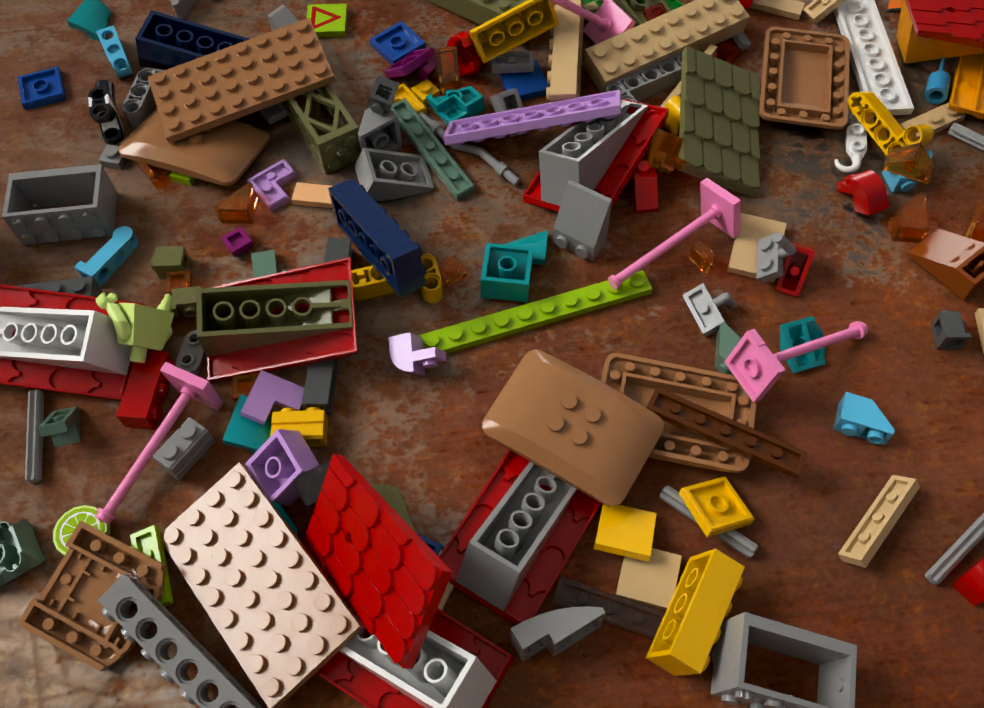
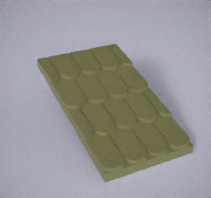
M687 45L682 52L678 171L703 180L708 178L719 186L754 198L760 186L758 164L760 160L758 127L760 125L758 106L760 92L758 75L752 72L749 73L745 69L731 65L716 57L713 58V56Z

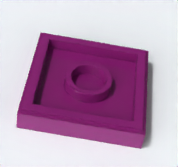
M434 47L414 50L384 70L387 78L406 76L437 55Z

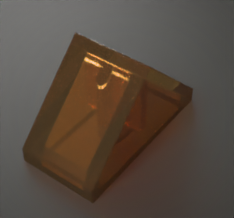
M920 142L890 150L883 170L928 184L935 164Z
M249 182L213 207L222 224H253L258 201L253 184Z

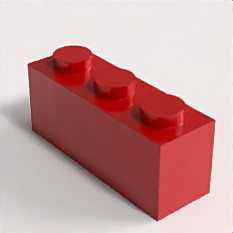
M147 350L145 364L133 363L116 417L125 427L154 430L157 421L160 420L162 415L161 406L169 392V381L160 369L165 362L175 366V362L167 351Z

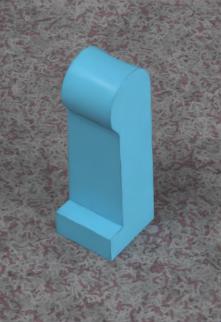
M114 25L96 31L118 79L132 75L133 71ZM113 34L111 39H103L104 35Z
M118 227L114 230L112 238L87 263L80 260L74 268L81 277L93 276L101 288L134 252L139 243L138 239L130 227Z

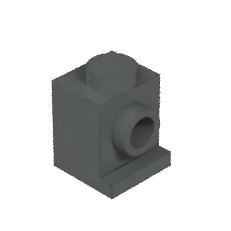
M378 75L367 106L371 107V110L376 114H389L400 83Z
M945 310L939 312L930 324L937 350H962L972 338L971 333H966V324L962 321L960 311Z

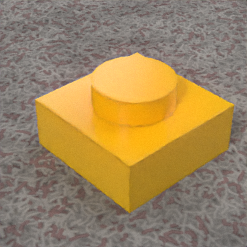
M428 79L411 88V91L424 105L428 104L426 99L428 94H432L433 98L440 96V90Z

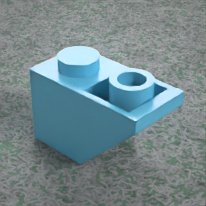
M846 392L838 403L833 430L840 431L846 436H857L868 440L870 443L886 445L894 435L895 429L872 399Z

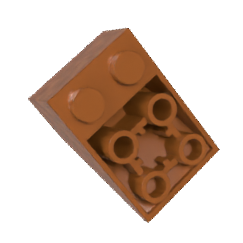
M938 228L907 252L909 257L962 300L984 284V242Z

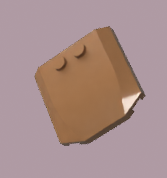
M80 521L65 545L69 549L39 599L32 598L17 625L97 670L105 671L131 652L137 642H131L121 633L123 627L117 621L112 622L102 613L101 610L104 607L97 600L123 574L135 576L160 602L163 597L166 565L86 522ZM133 603L129 608L131 618L137 613L138 607L136 603Z

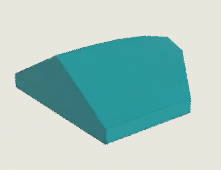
M810 316L781 324L780 351L824 337L821 328L815 322V318ZM826 347L786 360L792 373L824 365L826 363V359H824Z

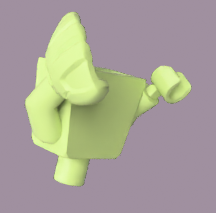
M102 292L96 298V303L100 308L106 309L117 334L118 344L132 347L129 361L145 364L147 350L161 351L173 334L171 323L174 313L171 310V295L166 293L161 304L157 308H152L136 303L119 302V304H116L115 302L118 299L116 294L110 293L106 296Z

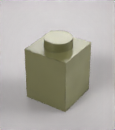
M184 246L156 247L155 254L151 257V268L155 270L159 279H187L191 259Z

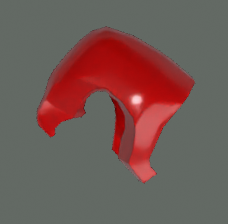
M461 31L448 40L446 55L450 67L460 76L478 75L479 69L484 63L478 55L469 33Z

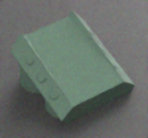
M25 519L17 523L0 522V587L41 564L47 558L42 554L32 529L34 526Z

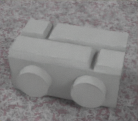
M189 417L181 425V428H178L152 457L164 471L180 481L215 443V440L206 428Z

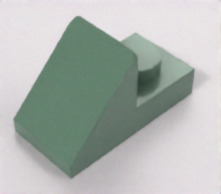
M74 406L52 411L38 427L40 436L51 435L55 447L79 442L81 439L79 407Z

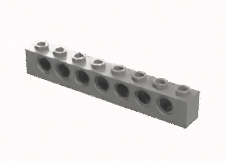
M123 574L97 600L104 607L101 610L102 613L112 622L117 621L123 627L121 633L131 642L136 641L143 648L141 653L147 660L152 663L156 661L160 665L162 676L172 684L176 682L183 689L181 695L190 704L194 705L196 703L200 708H230L232 705H235L237 708H263L135 576ZM133 603H136L138 610L136 615L131 618L129 608ZM152 623H155L157 625V633L153 638H150L148 629ZM172 643H175L177 654L171 659L168 656V648ZM192 663L198 668L197 676L193 680L188 677L187 673ZM212 684H215L218 688V696L214 701L208 697V689Z

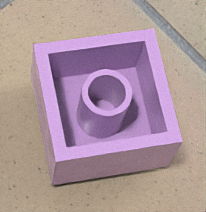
M277 429L245 463L249 472L271 502L278 501L281 506H291L324 472L300 431Z

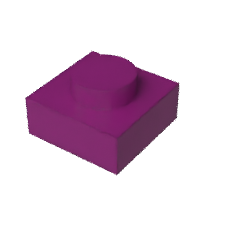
M434 56L430 61L422 64L418 68L420 73L417 79L420 82L428 79L435 72L441 61Z
M241 226L221 237L222 242L233 257L254 247L252 240Z

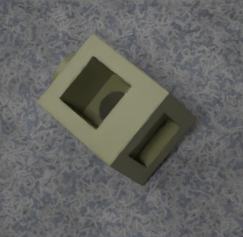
M201 286L172 289L171 310L178 322H182L183 317H197L196 288H202Z

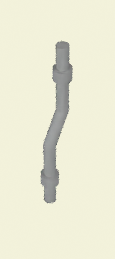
M421 112L419 114L421 119L435 136H439L444 141L445 130L443 126ZM467 143L459 146L449 145L455 150L480 156L494 168L496 174L500 177H505L514 186L520 183L521 179L510 171L508 165L504 162H499L484 148Z

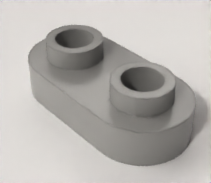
M197 330L189 332L184 337L176 359V367L194 375L201 372L206 359V354L199 340H197Z

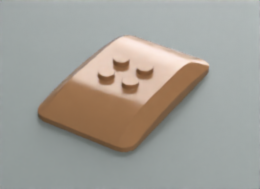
M783 27L767 29L764 39L760 79V117L774 122L835 130L843 129L848 122L849 39L844 35Z
M155 108L118 147V151L122 157L215 184L229 186L235 184L262 152L270 141V135L267 131L238 120H232L169 144L158 110Z
M531 350L524 355L484 417L482 430L490 439L577 488L586 495L608 507H616L624 501L663 433L664 422L661 417L585 372L543 351Z
M622 353L610 354L605 360L601 382L644 407H647L656 387H659L754 429L757 401L753 403L734 375ZM664 420L663 433L649 455L650 458L731 473L745 471L750 463V458Z

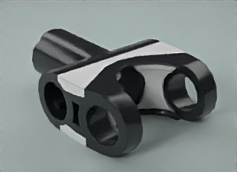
M99 80L95 84V88L88 94L89 113L93 121L99 123L104 142L109 145H116L124 138V126L116 108L115 86L108 80ZM112 135H117L113 139H108Z

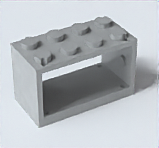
M102 164L9 173L2 218L22 245L112 236L115 229L118 192ZM92 202H93V204H89V205H79V206H69V207H60V208H50V209L32 210V209H34V208L54 207V206L83 204V203H92Z
M747 612L722 621L720 626L721 635L715 647L710 695L721 698L722 703L732 706L744 704L749 706V708H855L857 645ZM750 644L818 664L817 703L744 683L747 645Z

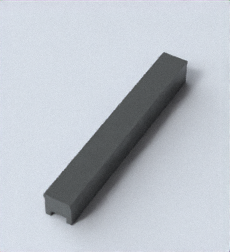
M328 237L324 263L350 257L352 271L354 249H351V238ZM340 358L308 364L302 400L304 410L308 407H318L321 410H325L326 415H332Z

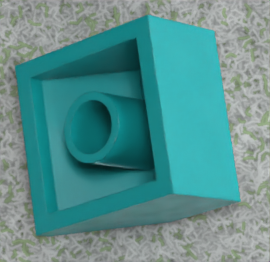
M486 243L480 279V298L528 302L534 247Z

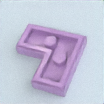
M283 159L247 179V183L269 211L272 212L290 202L288 195L280 186L293 180L297 175L293 168Z
M261 370L240 412V416L264 425L274 404L282 408H293L299 411L302 405L304 387Z

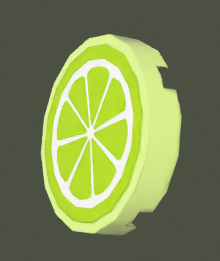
M87 505L74 507L65 512L57 521L53 530V542L59 552L63 555L67 553L69 548L65 545L80 521L86 522L110 535V525L95 518L98 513L96 512V507Z

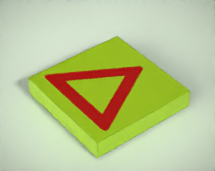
M347 3L308 5L306 18H310L317 37H346Z

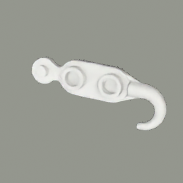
M850 112L848 122L851 125L846 129L845 140L846 152L852 160V165L848 167L843 166L838 159L834 160L837 169L844 173L858 171L861 167L862 159L867 152L866 129L854 114Z

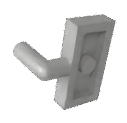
M777 232L757 240L756 279L761 283L782 277L783 258L796 253V247L781 233Z
M704 283L682 295L705 337L717 331L721 323H726L718 307L723 304L730 310H734L737 307L736 301L727 292L713 299Z

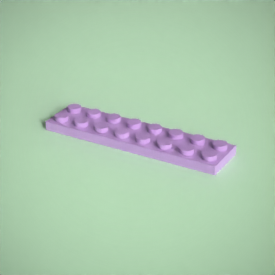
M620 90L453 120L449 122L444 133L445 145L459 146L467 141L481 142L489 137L498 139L511 133L521 135L534 129L544 131L556 125L566 127L578 121L588 123L594 121L595 118L604 117L605 119H611L616 117L617 114H621Z

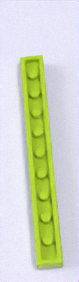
M641 270L622 282L621 287L616 290L611 287L607 280L417 336L422 337L423 349L436 347L449 354L646 296L652 293V287L644 270Z

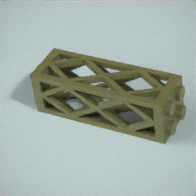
M330 85L301 95L307 98L305 113H303L295 101L296 97L281 102L287 110L289 119L325 174L357 161L361 153L358 138L359 127ZM312 101L317 102L315 117L310 116ZM322 104L332 117L333 125L320 120ZM319 130H322L327 133L320 137L318 136Z

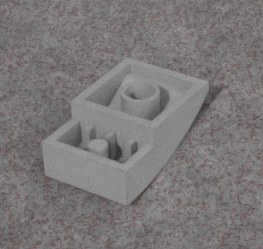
M589 606L569 607L546 612L510 628V641L522 662L546 647L554 657L599 629L606 612L602 607Z

